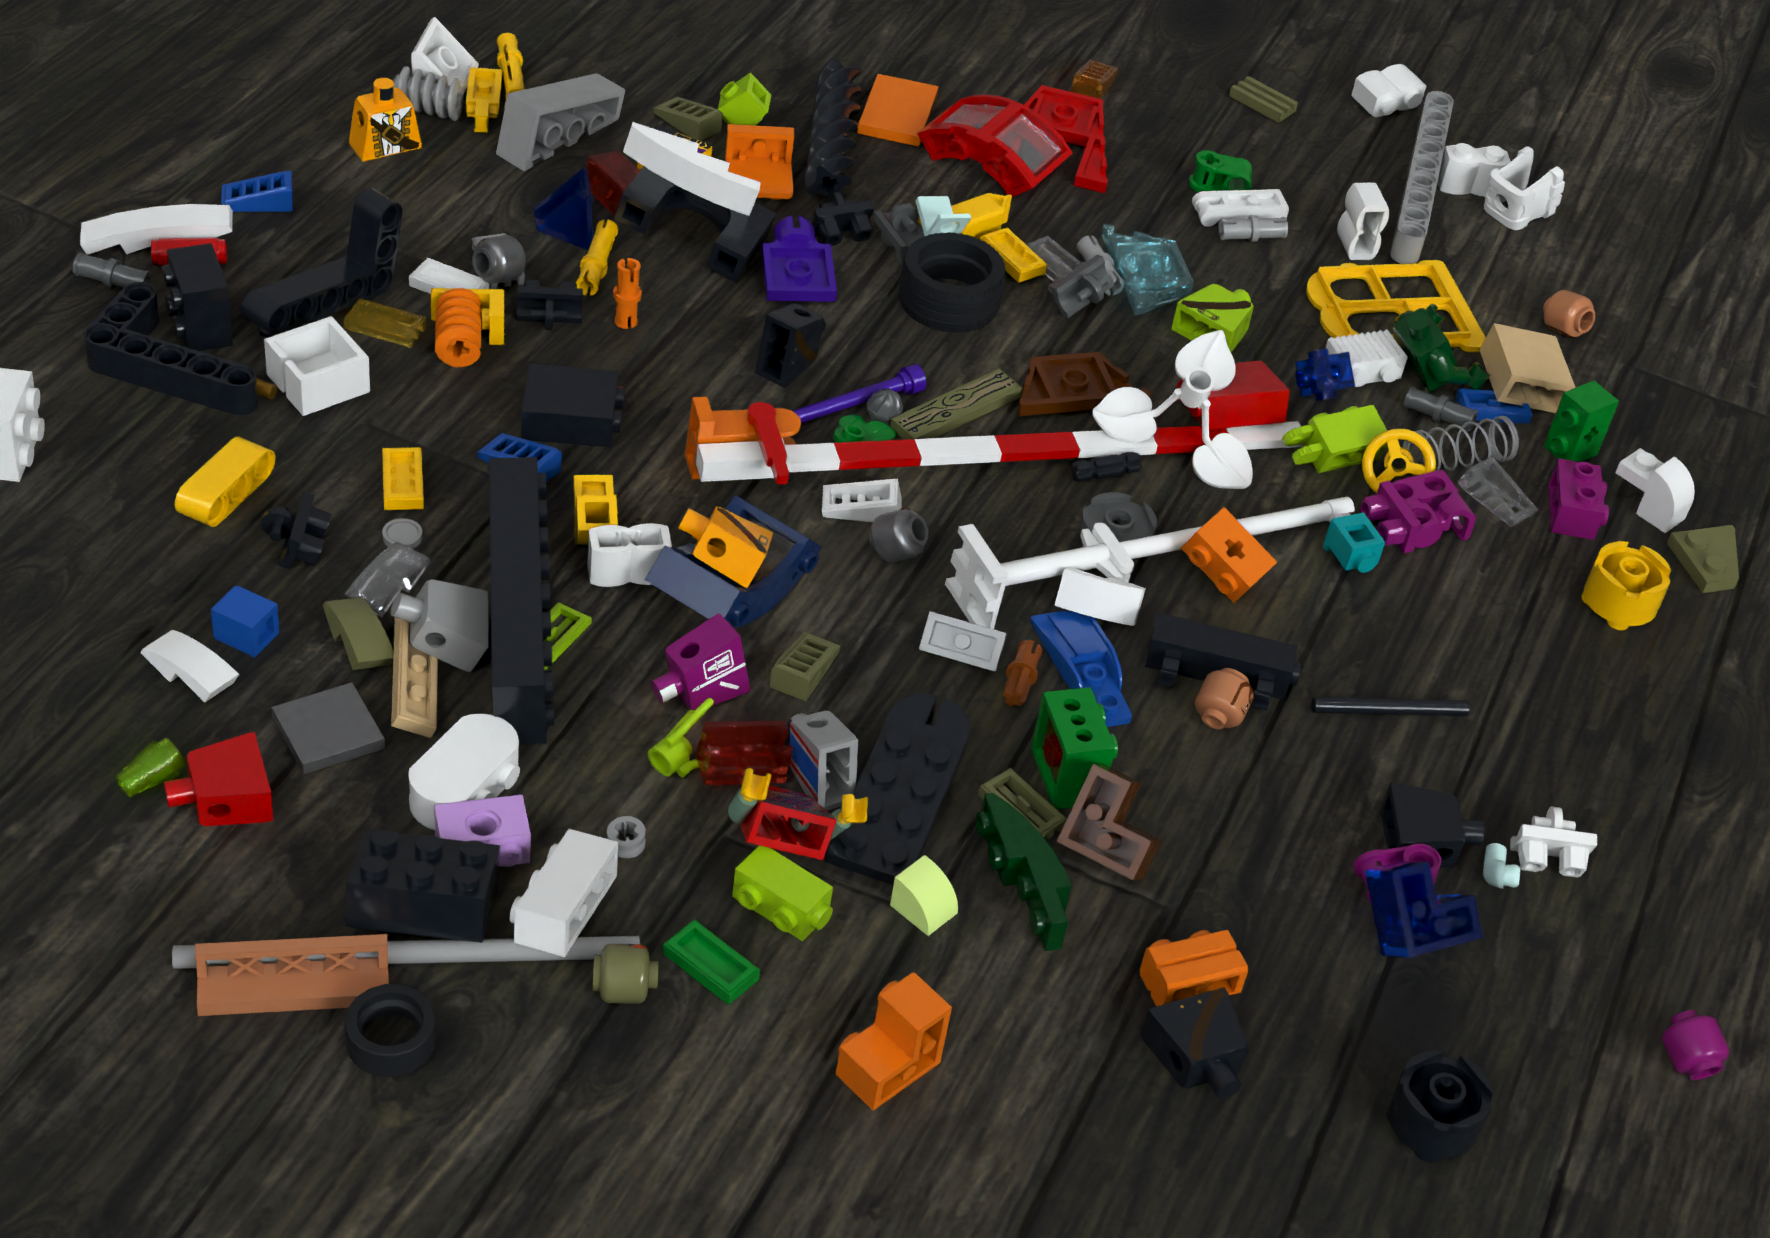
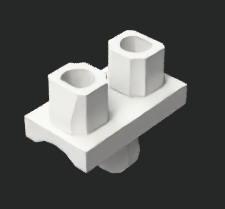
M1551 806L1547 811L1546 818L1533 816L1531 825H1521L1517 837L1512 836L1510 839V850L1518 851L1521 870L1543 871L1547 867L1548 855L1559 857L1560 874L1578 878L1586 871L1589 854L1597 846V834L1575 831V821L1563 820L1562 809Z

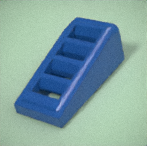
M292 171L277 172L222 185L221 205H230L233 212L293 211Z
M501 433L478 451V458L488 464L489 458L537 457L538 473H546V483L561 472L562 452L560 450Z

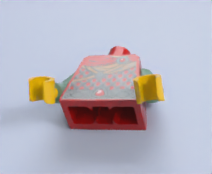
M748 768L745 771L742 788L738 790L728 807L730 819L740 824L747 843L823 860L831 839L849 828L852 823H865L867 821L868 797L854 799L853 794L842 795V809H837L830 814L806 794L769 785L771 774L766 776L753 774V769Z

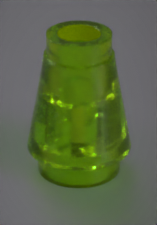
M165 737L159 742L155 740L150 742L115 778L122 790L129 797H132L136 793L143 792L179 776L178 771L185 767V762L174 744Z

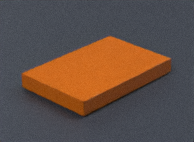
M877 74L860 118L857 133L917 147L920 146L921 140L917 133L928 124L938 95L939 86Z

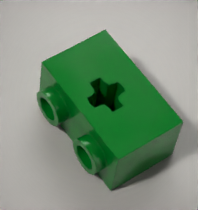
M1594 380L1564 392L1543 447L1557 459L1582 462L1598 455L1619 400Z

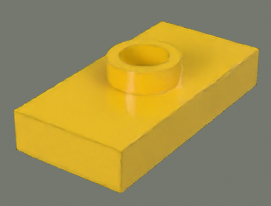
M1008 227L980 236L981 241L986 242L998 251L1005 264V271L1018 283L1046 273L1047 264Z
M382 448L384 510L424 509L421 448Z

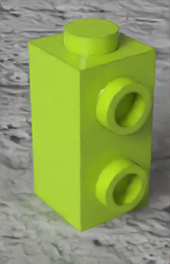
M759 845L735 868L732 897L738 900L743 907L754 910L773 922L781 931L788 932L801 941H804L815 929L821 930L828 923L833 912V908L830 906L833 887L769 847Z

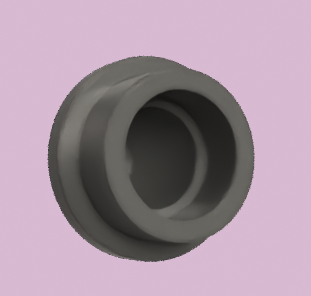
M890 388L885 390L879 389L877 393H873L868 399L867 411L871 421L883 422L890 426L891 418L902 414L903 404L897 392Z

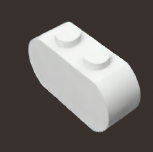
M471 714L463 716L409 768V806L414 818L425 827L435 830L434 805L496 798L504 789H510L517 781L520 773V767L518 766L519 739L513 726L504 719L489 714Z

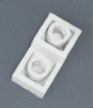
M1067 567L1062 575L1055 606L1094 618L1134 626L1137 622L1146 588L1111 576L1102 578Z
M175 630L169 631L144 647L141 651V654L169 682L180 677L204 703L232 685L239 675L227 662L205 645Z

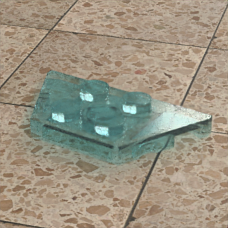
M1104 225L1102 232L1103 240L1110 256L1114 260L1116 271L1125 282L1124 290L1135 315L1143 314L1192 292L1194 281L1176 241L1161 237H1151L1148 234L1134 231L1132 238L1114 233L1115 226Z

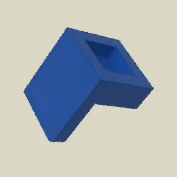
M240 586L233 587L211 608L214 638L252 657H256L279 634L277 603Z

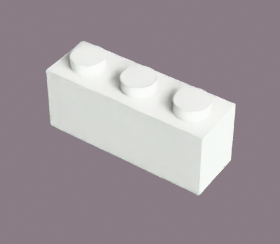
M568 829L559 844L551 846L547 861L541 870L533 872L529 887L524 895L516 897L512 904L510 922L514 923V943L565 957L617 877L618 842Z

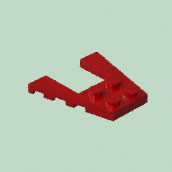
M1041 85L1024 106L1044 118L1063 136L1065 142L1086 147L1075 176L1074 186L1105 193L1108 178H1106L1107 162L1104 151L1103 99ZM1008 133L1000 139V141L1018 154L1022 139L1012 133Z

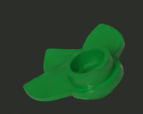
M846 415L839 420L838 428L835 429L833 439L834 443L894 440L897 434L891 426L883 422L870 421L866 423L861 416Z

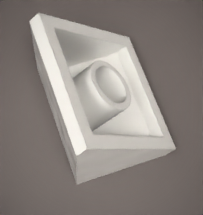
M436 17L430 20L411 53L412 77L417 69L422 70L423 80L426 79L429 72H433L435 74V83H438L440 77L445 75L448 86L451 85L454 78H458L463 94L468 87L470 67L478 68L479 66L478 62Z

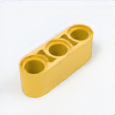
M240 436L233 438L180 487L175 499L176 511L205 525L216 527L270 476L275 465V453Z

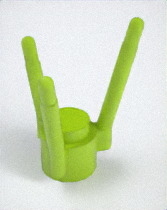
M707 698L696 710L690 709L672 730L648 751L649 761L656 771L663 776L669 777L674 772H677L680 777L684 778L696 768L741 750L742 744L737 742L691 761L689 760L692 746L684 735L713 705L714 701L712 698Z

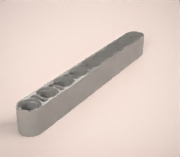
M1431 91L1426 95L1418 123L1390 251L1391 258L1401 264H1414L1419 261L1428 231L1454 103L1453 98L1442 91Z

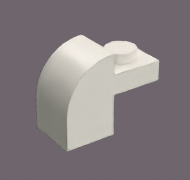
M1639 448L1619 462L1615 473L1645 492L1636 512L1638 516L1664 533H1667L1686 519L1694 500L1695 490L1692 477L1680 460L1673 457L1667 462L1662 463L1654 455Z

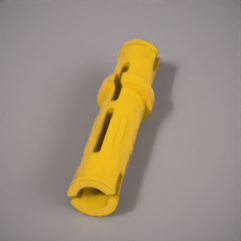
M503 33L497 38L499 49L497 62L498 66L502 69L506 100L508 93L525 90L521 70L523 57L522 53L518 50L516 36L512 33Z
M604 219L598 222L588 253L583 256L580 262L581 272L576 284L578 289H583V295L587 296L589 287H591L590 296L596 294L600 280L607 273V260L615 237L618 234V226L612 220L607 219L605 228H603L605 224Z

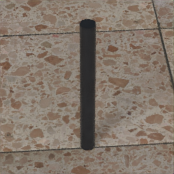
M1313 697L1311 703L1313 713L1468 716L1470 711L1468 700Z

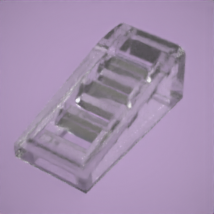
M1493 456L1469 468L1458 481L1463 490L1511 527L1530 518L1539 511ZM1515 506H1516L1518 509L1521 510V511L1517 512L1516 514H1515V512L1511 509V508H1513V507H1515Z

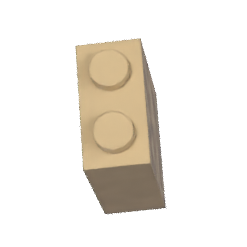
M1496 323L1493 324L1479 350L1487 373L1491 375L1489 379L1497 401L1518 406L1528 403L1530 408L1556 413L1563 393L1576 388L1556 336Z

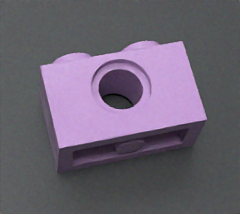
M523 794L434 805L435 836L443 839L476 840L485 844L500 845L499 867L530 863L531 832Z

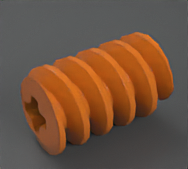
M456 288L446 291L438 298L436 303L435 352L438 358L452 367L469 366L476 362L481 355V300L476 293L468 289Z

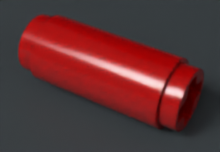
M210 237L159 238V240H152V264L160 265V267L168 265L167 249L212 243L219 264H227L226 239Z

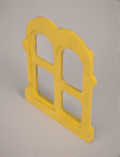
M1423 260L1414 264L1356 265L1353 263H1343L1340 266L1319 267L1318 271L1309 278L1307 283V297L1313 306L1321 311L1320 323L1323 329L1333 338L1337 336L1341 338L1343 335L1347 337L1350 334L1353 336L1356 333L1360 335L1351 328L1348 322V318L1353 314L1395 312L1400 315L1406 311H1416L1419 308L1426 309L1430 304H1435L1438 307L1437 310L1447 311L1459 330L1458 332H1443L1451 347H1459L1465 352H1480L1479 349L1486 338L1446 265L1440 260ZM1426 276L1431 279L1440 297L1391 299L1380 278ZM1340 279H1363L1366 281L1375 299L1344 300L1333 293L1330 285L1332 282Z

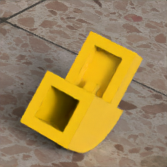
M574 475L575 544L588 545L590 529L604 525H618L616 495H614L613 475Z

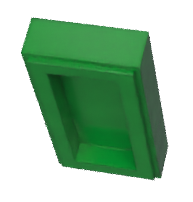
M695 919L663 944V955L727 1005H730L760 978L759 968Z

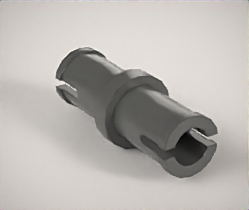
M80 252L76 255L73 263L74 275L101 281L104 286L114 288L115 286L124 288L134 282L151 284L152 275L150 271L121 265V261L111 258L107 261Z
M1413 386L1409 389L1404 401V408L1431 416L1432 421L1437 423L1444 421L1462 426L1465 422H1476L1478 417V410L1454 403L1446 395L1438 397L1416 389ZM1468 425L1464 429L1470 432L1474 425Z

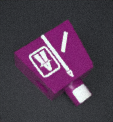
M720 613L714 615L666 648L665 657L669 672L650 682L651 688L660 703H664L678 695L691 710H696L707 698H712L714 701L713 705L750 692L740 635Z

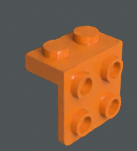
M728 124L725 162L730 163L728 172L761 182L757 198H770L772 200L792 198L793 178L791 162L794 128Z

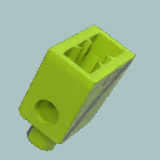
M1211 284L1181 299L1177 303L1171 330L1191 341L1204 334L1223 330L1230 352H1232L1248 330L1254 306L1251 303L1249 294L1245 290L1237 289L1231 292L1218 284Z

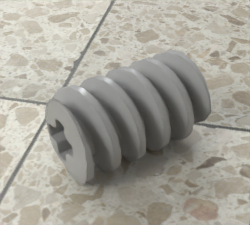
M404 66L401 73L394 78V88H400L412 102L415 112H422L424 110L426 114L431 116L437 113L440 118L444 119L449 116L453 121L458 120L460 117L464 95L462 89H460V80L458 78H454L451 85L448 86L447 77L442 75L438 83H435V74L433 72H429L426 79L423 80L422 70L417 69L413 77H410V68L408 66Z

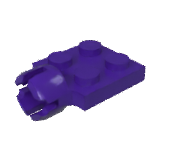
M792 216L781 219L774 229V242L762 243L761 256L766 301L836 302L837 287L831 244L817 242L814 227L808 219L799 216V228H793Z

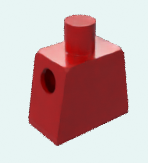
M255 732L190 751L186 755L188 777L164 782L168 808L194 803L199 824L203 826L273 821L271 790Z

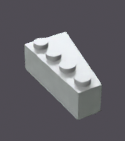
M595 73L508 93L504 105L505 110L496 155L523 171L532 168L534 160L550 158L554 155V149L564 144L570 147L577 143V139L583 133L591 135L617 121L620 117L626 89Z

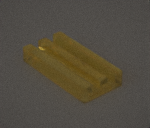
M360 298L344 318V329L412 348L414 339L418 340L420 331L426 329V317Z

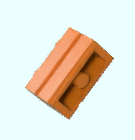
M1201 930L1191 935L1188 939L1171 942L1168 939L1156 941L1149 948H1146L1140 967V976L1147 990L1151 991V997L1156 1006L1225 987L1229 995L1241 993L1248 973V965L1241 952L1236 950V943L1228 930L1215 933Z

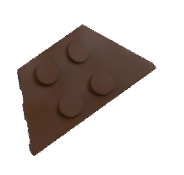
M1099 352L1031 357L1017 413L1018 416L1093 410L1113 390L1122 387H1135L1128 383L1129 374L1121 368L1112 365L1110 360ZM1146 387L1140 389L1151 398L1150 390Z

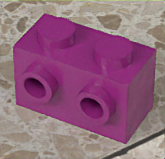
M1558 458L1548 483L1550 528L1552 533L1594 540L1599 527L1606 525L1609 515V506L1604 504L1607 482L1602 481L1601 466L1588 462H1576Z

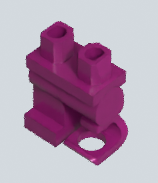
M1443 469L1400 479L1393 483L1390 481L1381 482L1377 495L1364 497L1360 508V513H1364L1370 521H1381L1378 523L1377 531L1385 541L1384 546L1397 544L1403 553L1413 552L1415 547L1425 548L1431 546L1440 538L1442 531H1448L1450 527L1460 540L1465 541L1470 538L1476 521L1475 514L1460 496L1459 490ZM1459 515L1464 517V527L1460 523Z

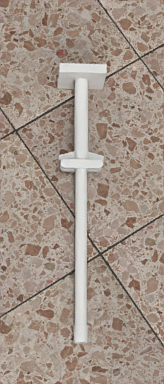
M1341 497L1325 500L1320 504L1237 519V521L1253 536L1324 521L1330 522L1333 518L1351 515L1349 512L1355 511V507L1351 498ZM1095 523L1092 533L1089 528L1082 529L1080 534L1083 543L1082 548L999 563L973 524L959 526L958 534L964 542L962 548L953 550L951 563L956 569L955 577L946 578L945 585L970 623L994 629L1005 586L1063 575L1064 569L1067 567L1081 571L1097 568L1106 577L1111 576L1129 582L1130 573L1134 567L1132 559L1182 550L1181 547L1201 527L1119 542L1106 524Z

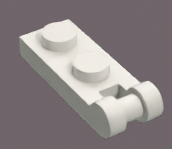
M1280 189L1202 191L1195 194L1192 198V204L1198 212L1202 225L1207 227L1215 225L1221 219H1248L1249 216L1257 215L1258 219L1287 218L1289 207Z

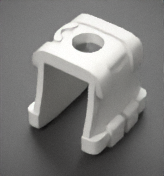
M1528 146L1519 150L1517 157L1500 170L1495 168L1491 171L1489 178L1490 187L1487 188L1485 193L1484 210L1512 230L1523 229L1533 219L1540 217L1548 218L1553 215L1556 206L1560 204L1561 193L1564 190V173L1558 166L1526 188L1534 155L1533 149ZM1507 201L1508 208L1504 207L1502 203Z

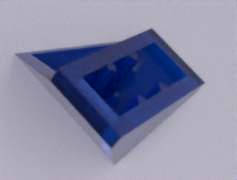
M582 168L533 209L536 229L541 233L589 250L593 239L591 188L588 171Z

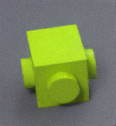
M749 73L736 83L735 81L729 82L720 92L718 110L723 113L722 119L728 124L755 126L768 113L771 94L752 73Z

